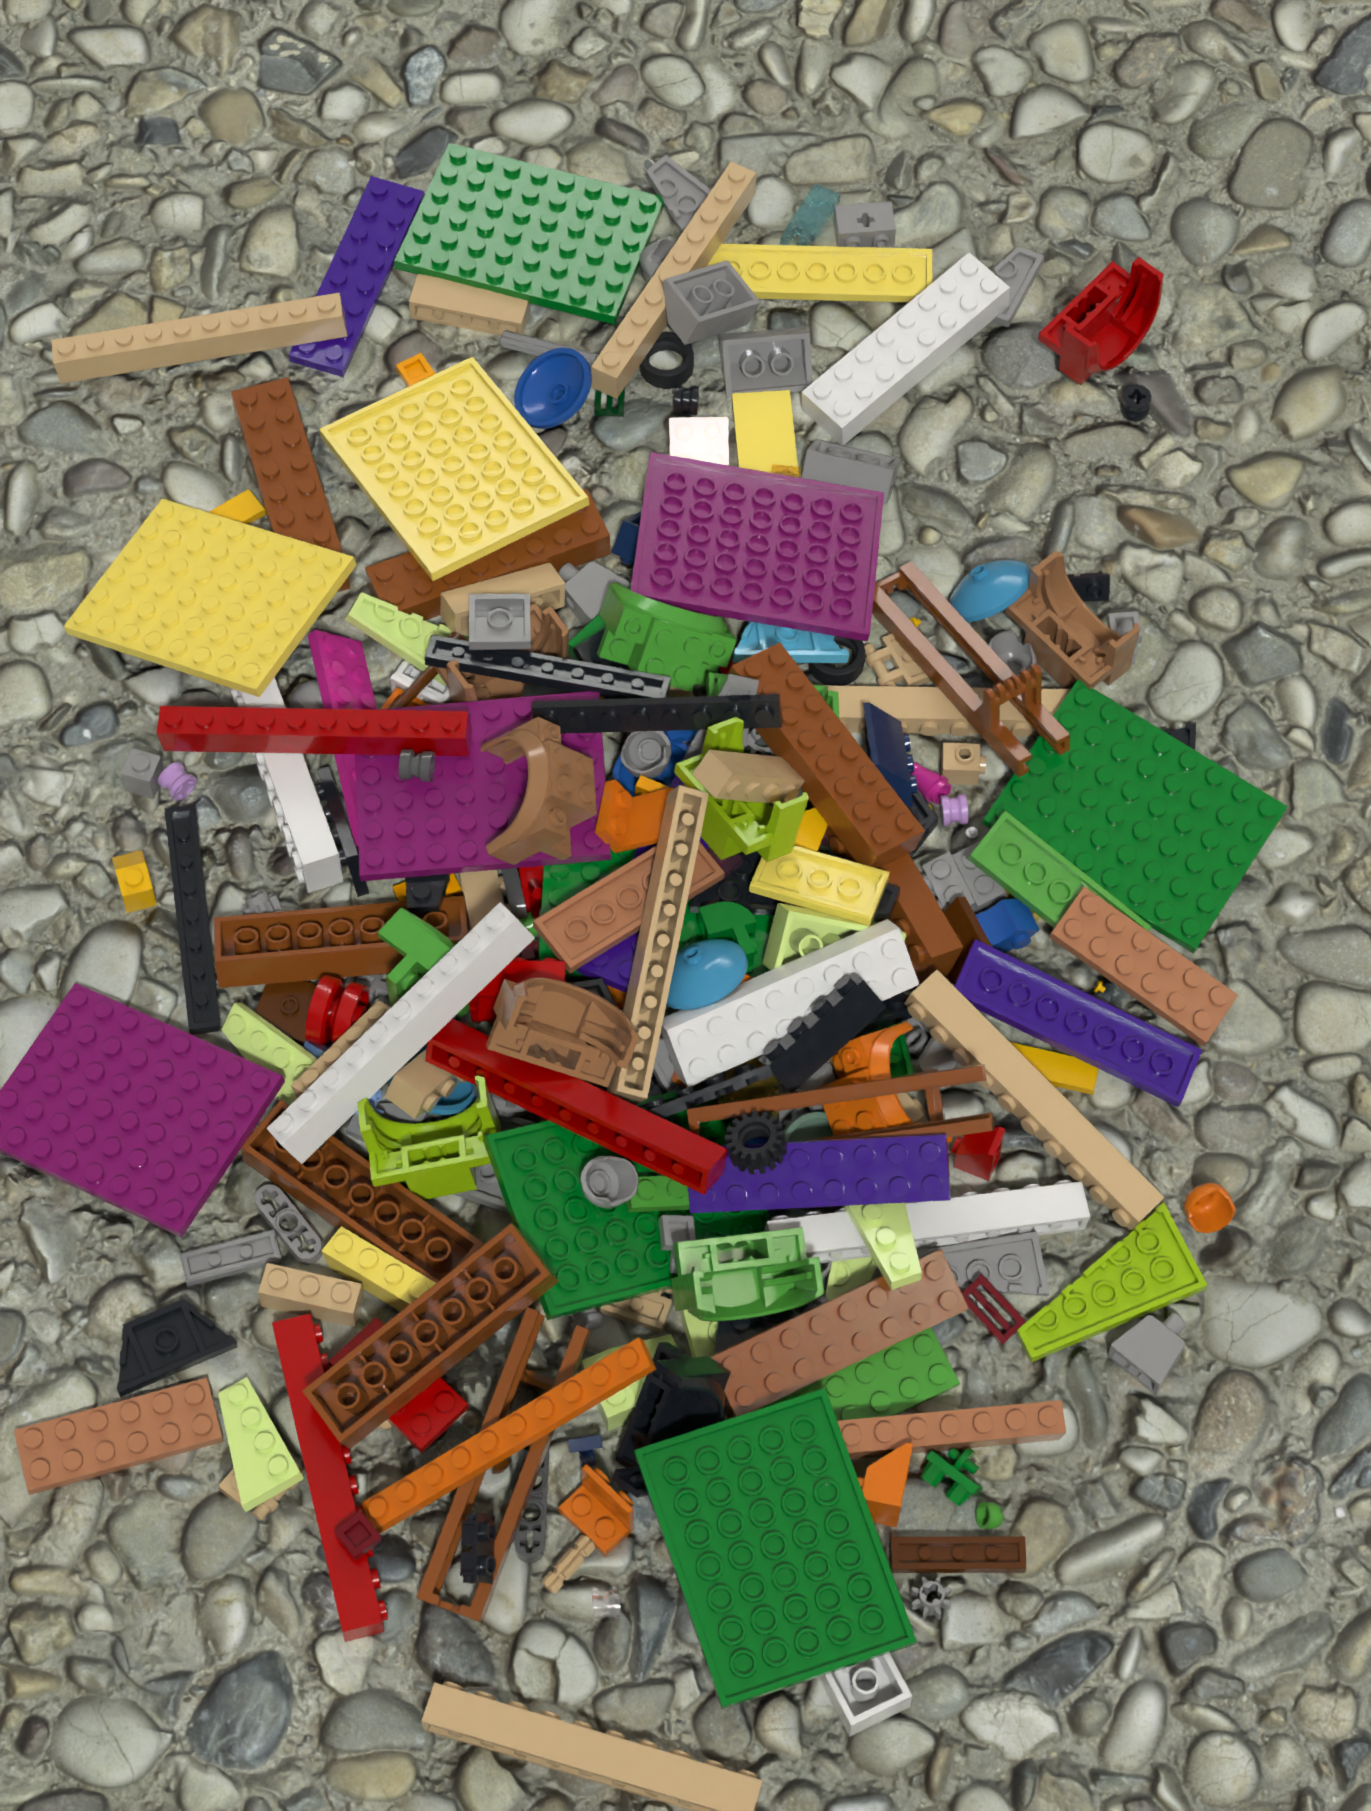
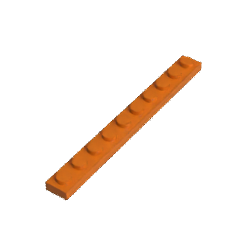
M639 1337L365 1500L361 1504L367 1519L379 1534L653 1372L656 1370V1367L645 1341Z

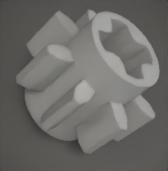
M266 889L257 890L244 898L247 905L240 908L243 915L272 913L282 909L277 896L274 893L268 895Z
M922 1577L921 1588L912 1587L911 1595L918 1598L912 1602V1610L919 1608L922 1612L923 1620L928 1615H935L939 1620L941 1618V1609L950 1610L951 1602L944 1599L950 1595L951 1588H943L940 1584V1577H937L935 1581H927L925 1577ZM930 1594L936 1595V1599L932 1603L926 1601Z

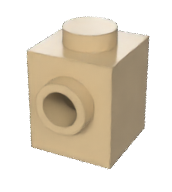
M943 742L941 775L948 779L949 784L978 785L979 774H985L986 756L980 755V744Z

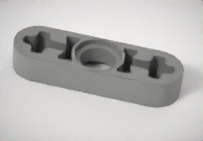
M268 1184L260 1187L255 1194L258 1212L269 1226L274 1229L276 1235L298 1262L304 1265L316 1263L322 1256V1243L318 1235L278 1186ZM264 1197L275 1198L276 1205L280 1210L277 1214L271 1204H265ZM288 1217L294 1218L298 1222L297 1227L290 1232L283 1231L279 1227L281 1221ZM301 1234L308 1246L313 1245L314 1251L312 1253L302 1252L301 1242L297 1239Z

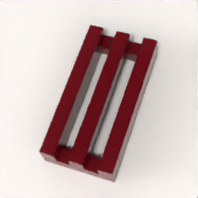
M982 1274L962 1292L969 1308L968 1310L1001 1346L1026 1323ZM980 1285L1016 1324L1011 1327L976 1288ZM971 1294L1006 1333L1003 1335L967 1296Z

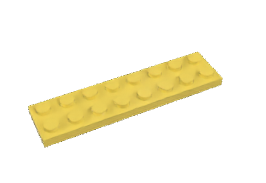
M721 244L707 265L710 266L728 260L758 299L910 302L932 284V249Z

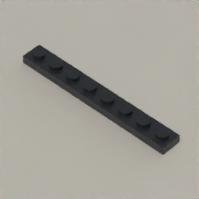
M432 635L425 654V665L447 669L446 664L456 659L461 672L573 692H597L601 697L612 699L668 697L671 687V677L515 649L469 650V641Z
M780 694L534 701L532 705L533 719L540 717L560 726L561 734L707 730L712 725L734 717L744 721L743 729L782 728L783 724Z
M194 804L164 808L189 1033L195 1035L222 1031L196 807Z

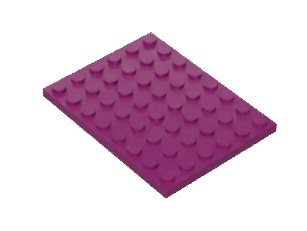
M650 452L630 590L659 602L692 612L868 642L871 629L884 492Z
M586 691L380 709L468 711L472 726L470 756H435V772L432 782H422L419 778H415V775L411 780H400V755L355 754L359 871L361 881L611 860L610 844H605L595 833L606 782L603 733L561 734V745L592 758L594 766L597 814L570 828L571 857L562 861L540 851L512 865L490 856L486 849L487 844L497 838L512 824L521 808L527 789L528 764L526 755L509 764L503 763V758L487 751L481 752L482 744L532 720V705L534 701L600 699L599 693Z
M75 983L0 1090V1152L182 1238L285 1083V1080L278 1073Z

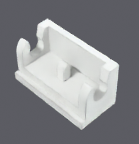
M404 660L395 674L393 673L390 677L392 692L396 687L405 691L423 672L415 669L414 666ZM435 679L417 696V698L430 705L451 703L449 688Z

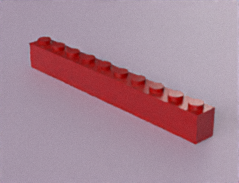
M160 706L157 736L163 751L400 755L402 749H412L416 755L423 751H434L435 756H470L472 726L468 711Z
M451 1019L427 1042L426 1062L476 1085L475 1076L485 1077L489 1092L703 1195L709 1191L724 1173L728 1149L579 1078L488 1050L486 1047L488 1035L454 1019Z
M310 1313L272 1322L344 1641L347 1642L383 1633L382 1621L389 1619L384 1600L377 1601L375 1589L381 1588L377 1568L370 1570L367 1559L374 1557L372 1549L355 1561L334 1534V1531L359 1512L364 1514L362 1506L355 1507L353 1499L354 1495L359 1494L355 1475L348 1476L346 1465L352 1463L349 1448L341 1445L302 1392L330 1369L327 1354H320L318 1349V1343L323 1342L320 1324L312 1323Z

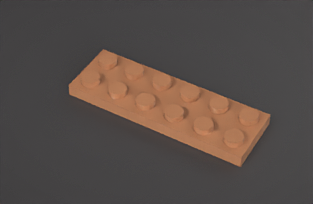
M700 842L688 900L724 879L725 872ZM657 846L533 921V928L559 961H565L566 969L569 973H572L640 931Z
M1085 886L1049 935L1050 939L1202 1046L1207 1043L1238 997V994Z
M207 1378L14 1430L29 1495L224 1442Z

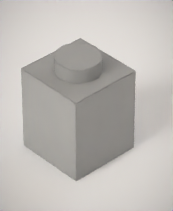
M132 748L121 772L125 791L154 799L160 786L158 778L164 770L161 756Z

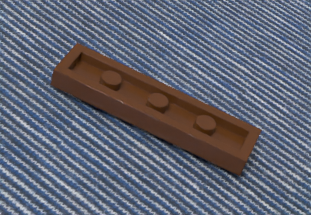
M1025 1536L891 1537L890 1540L892 1573H1026L1027 1569Z

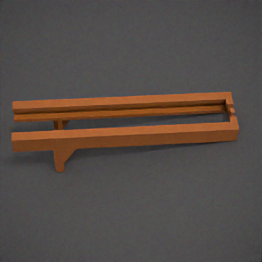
M912 561L899 567V572L878 583L875 582L872 609L874 617L890 634H893L900 646L1018 777L1029 772V768L1024 762L1031 759V754L1000 721L1001 704L1010 701L1059 756L1070 750V734L1041 703L1042 672L1038 664L1030 666L1029 671L1027 669L1020 671L1019 677L1014 674ZM894 585L899 590L908 588L995 684L993 690L988 688L983 691V701L890 599L888 594L893 592Z
M985 1064L938 1071V1068L928 1069L923 1072L900 1077L702 1105L687 1109L690 1131L700 1136V1122L741 1117L744 1113H747L748 1116L752 1115V1111H758V1114H762L763 1112L769 1113L925 1090L930 1118L928 1122L799 1141L947 1133V1137L988 1132L995 1129L992 1113L946 1119L945 1113H943L942 1094H940L939 1089L941 1087L987 1081Z
M527 1307L479 1432L508 1415L520 1382L548 1392L576 1375L591 1336L590 1330L576 1325L555 1380L534 1373L525 1368L545 1316L539 1314V1311ZM555 1430L530 1445L494 1541L496 1570L493 1574V1584L479 1582L470 1607L466 1605L455 1606L454 1604L442 1601L439 1596L462 1537V1521H465V1514L471 1513L486 1474L485 1471L458 1487L418 1591L417 1599L479 1623L483 1622Z

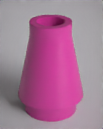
M914 763V772L910 773V775H916L917 789L927 802L939 804L940 796H948L951 791L948 779L921 766L919 763Z

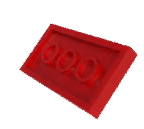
M377 1317L374 1318L329 1360V1366H334L384 1326V1324ZM438 1378L387 1419V1421L422 1453L466 1412L469 1406L443 1379Z

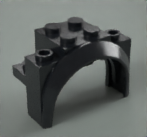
M669 1342L658 1343L652 1359L656 1370L646 1375L615 1458L625 1468L615 1469L612 1480L636 1498L648 1496L634 1455V1450L724 1421L725 1408L728 1403L724 1396V1389L731 1372L708 1356L689 1357Z

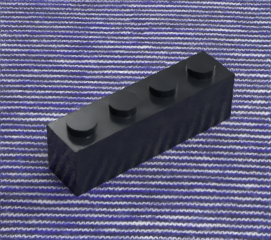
M853 973L850 976H845L835 985V990L831 994L813 1004L808 1015L803 1019L793 1022L785 1036L779 1041L769 1044L763 1052L764 1055L758 1060L763 1065L769 1064L773 1077L789 1093L794 1092L876 1018L886 1006L858 975Z

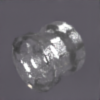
M612 1586L609 1590H601L598 1587L591 1588L593 1621L598 1622L607 1617L613 1620H621L619 1587Z

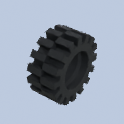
M752 1111V1117L748 1118L747 1113L741 1115L742 1121L735 1118L732 1121L733 1127L728 1126V1135H725L728 1154L735 1167L738 1165L739 1170L742 1172L748 1168L749 1174L755 1175V1169H759L760 1174L766 1173L765 1167L769 1166L771 1171L776 1168L775 1161L779 1164L782 1163L784 1160L783 1155L787 1153V1143L781 1122L778 1123V1119L774 1115L770 1118L769 1113L763 1112L762 1116L759 1117L758 1111ZM764 1137L768 1139V1142L759 1148L751 1149L744 1147V1144L752 1138Z

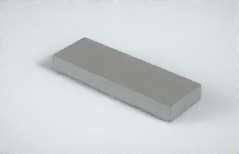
M274 1229L179 1253L187 1287L266 1267L267 1263H282Z

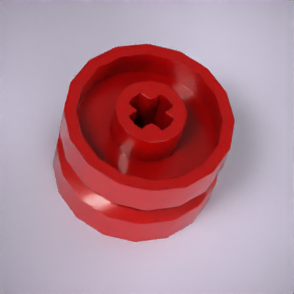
M324 975L316 986L309 1006L305 1027L306 1041L323 1046L331 1040L333 1045L368 1011L370 1001L369 987L351 982L344 989L341 979Z

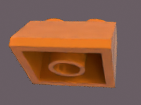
M912 1443L903 1444L869 1465L865 1478L858 1477L873 1522L876 1524L897 1528L910 1466Z

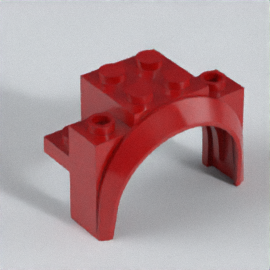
M1140 257L1132 263L1130 273L1112 261L1039 332L1038 340L1060 355L1059 370L1082 385L1092 374H1099L1100 372L1113 369L1124 362L1142 342L1156 317L1161 300L1164 274Z

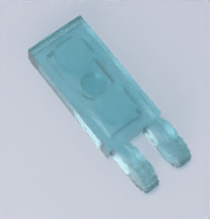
M815 183L782 234L780 245H789L795 235L801 236L797 246H809L811 241L814 242L834 212L835 206L839 204L840 194Z

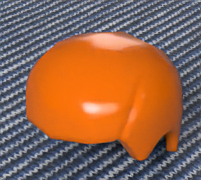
M1205 1183L1195 1187L1186 1196L1183 1207L1185 1216L1193 1229L1197 1232L1208 1234L1219 1231L1229 1224L1236 1211L1226 1189L1216 1183Z

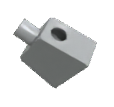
M595 561L589 562L580 571L571 563L565 564L559 571L560 577L566 582L565 604L584 627L600 613L610 583L617 582L626 588L631 585L629 581Z
M1171 1313L1163 1323L1154 1316L1148 1315L1111 1344L1108 1357L1156 1396L1183 1353L1186 1343L1178 1335L1186 1327V1323L1175 1313Z

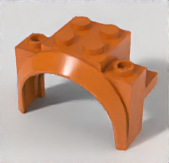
M906 1021L850 1040L831 1058L839 1080L818 1088L891 1078L890 1052L892 1045L897 1037L912 1030L913 1027ZM897 1094L823 1105L833 1135L914 1124L904 1111ZM947 1137V1143L952 1142V1137Z

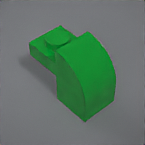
M717 902L699 907L697 924L703 940L725 939L737 943L742 947L747 956L748 968L752 967L754 955L758 953L757 943L754 938L757 924L754 915L744 906L734 902Z

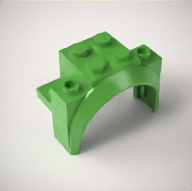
M617 582L609 584L599 613L606 624L597 651V655L600 658L628 665L630 670L671 677V687L692 692L694 684L706 687V678L709 672L717 673L719 666L727 668L737 641L721 616L705 615L668 605L633 592Z
M400 908L378 931V937L404 956L398 965L386 976L390 1007L402 998L455 946L439 930L404 908ZM469 1003L452 1019L457 1021L463 1017L470 1009Z
M803 1227L674 1243L678 1277L671 1278L675 1311L688 1310L691 1315L701 1321H732L771 1315L798 1308L824 1294L820 1258H807Z

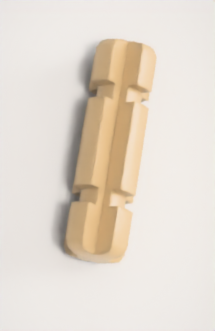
M581 1535L574 1543V1548L570 1547L553 1567L554 1571H549L543 1578V1586L551 1593H557L564 1585L563 1581H567L584 1562V1557H588L595 1550V1543L586 1535Z

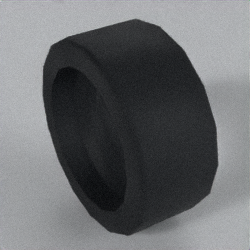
M662 332L639 366L641 376L650 385L662 389L675 388V385L686 383L692 376L694 369L692 345H684L676 333ZM668 350L680 354L684 361L675 369L661 370L653 367L649 359L659 351Z
M835 636L834 641L837 645L845 646L853 652V663L839 669L827 667L822 663H808L809 671L816 680L824 685L846 686L854 682L863 671L865 647L861 640Z

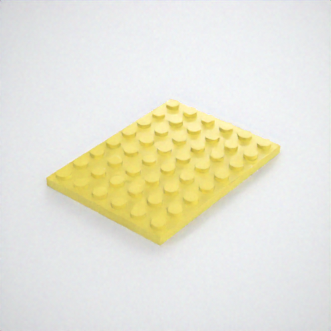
M473 356L319 429L323 441L432 581L589 505L587 494Z
M162 498L63 627L68 635L260 697L357 564L353 556Z

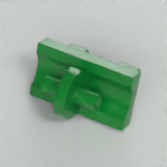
M954 1447L949 1451L948 1456L956 1461L955 1465L932 1450L927 1455L926 1459L929 1462L921 1478L934 1488L938 1487L946 1474L956 1482L945 1496L957 1506L961 1507L972 1495L978 1496L983 1490V1487L962 1472L966 1469L975 1475L980 1468L971 1461L975 1454V1451L971 1448L966 1449L963 1454Z

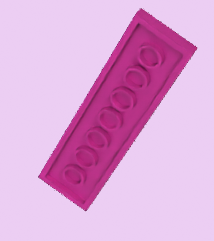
M314 630L307 635L324 709L377 710L362 642L319 630ZM334 754L355 846L359 847L355 754Z

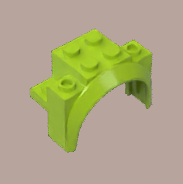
M734 717L708 727L702 754L676 763L674 773L686 787L709 793L692 774L708 750L744 753V721ZM803 792L802 796L785 803L780 801L774 802L772 808L769 803L715 799L709 793L701 837L720 860L741 852L747 855L757 851L766 862L789 854L793 851L798 828L809 799L808 794Z
M475 1076L478 1096L468 1109L453 1117L436 1122L410 1124L391 1121L377 1114L367 1098L357 1102L360 1133L369 1152L371 1180L374 1187L406 1181L409 1190L422 1200L477 1190L475 1167L491 1164L483 1139L486 1135L501 1132V1124L487 1088L485 1077Z

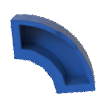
M1002 899L988 910L975 915L992 947L1003 953L1027 946L1031 942L1030 937L1040 930L1030 909L1018 899Z

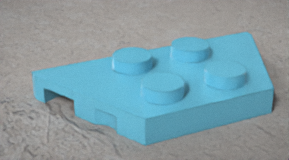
M749 621L738 647L734 650L732 660L733 663H738L779 642L796 663H847L849 651L846 648L841 649L834 641L835 636Z

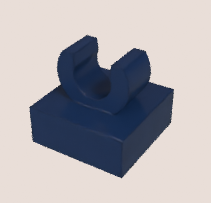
M601 1434L566 1439L568 1452H579L581 1468L585 1464L589 1467L595 1466L593 1449L603 1448Z

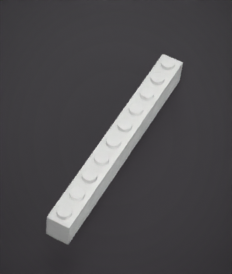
M500 902L267 1127L268 1131L283 1148L303 1164L358 1110L357 1102L364 1098L369 1100L528 946L535 937Z
M1062 1180L1053 1185L1042 1187L1039 1184H1030L1018 1190L999 1188L986 1194L967 1192L960 1197H954L947 1201L905 1203L917 1251L1037 1231L1038 1235L1084 1230L1090 1219L1082 1182L1072 1183L1070 1180ZM845 1208L827 1214L809 1212L802 1217L796 1218L777 1216L767 1221L764 1232L803 1227L807 1258L819 1257L820 1263L872 1257Z

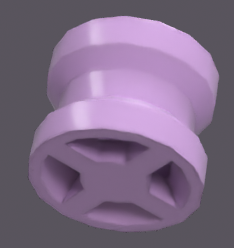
M180 762L170 764L162 771L158 778V784L163 789H168L170 796L175 801L187 797L197 783V779L192 774H187L185 767Z
M959 794L956 798H949L947 795L940 796L942 826H949L952 822H958L961 825L968 824V805L965 794Z

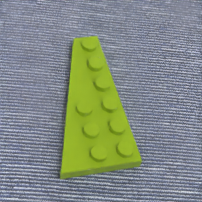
M1163 1202L1157 1207L1152 1215L1145 1221H1141L1122 1241L1117 1242L1085 1270L1080 1278L1072 1285L1069 1284L1048 1306L1045 1305L1017 1330L1016 1335L1030 1363L1206 1290L1207 1283L1165 1203Z

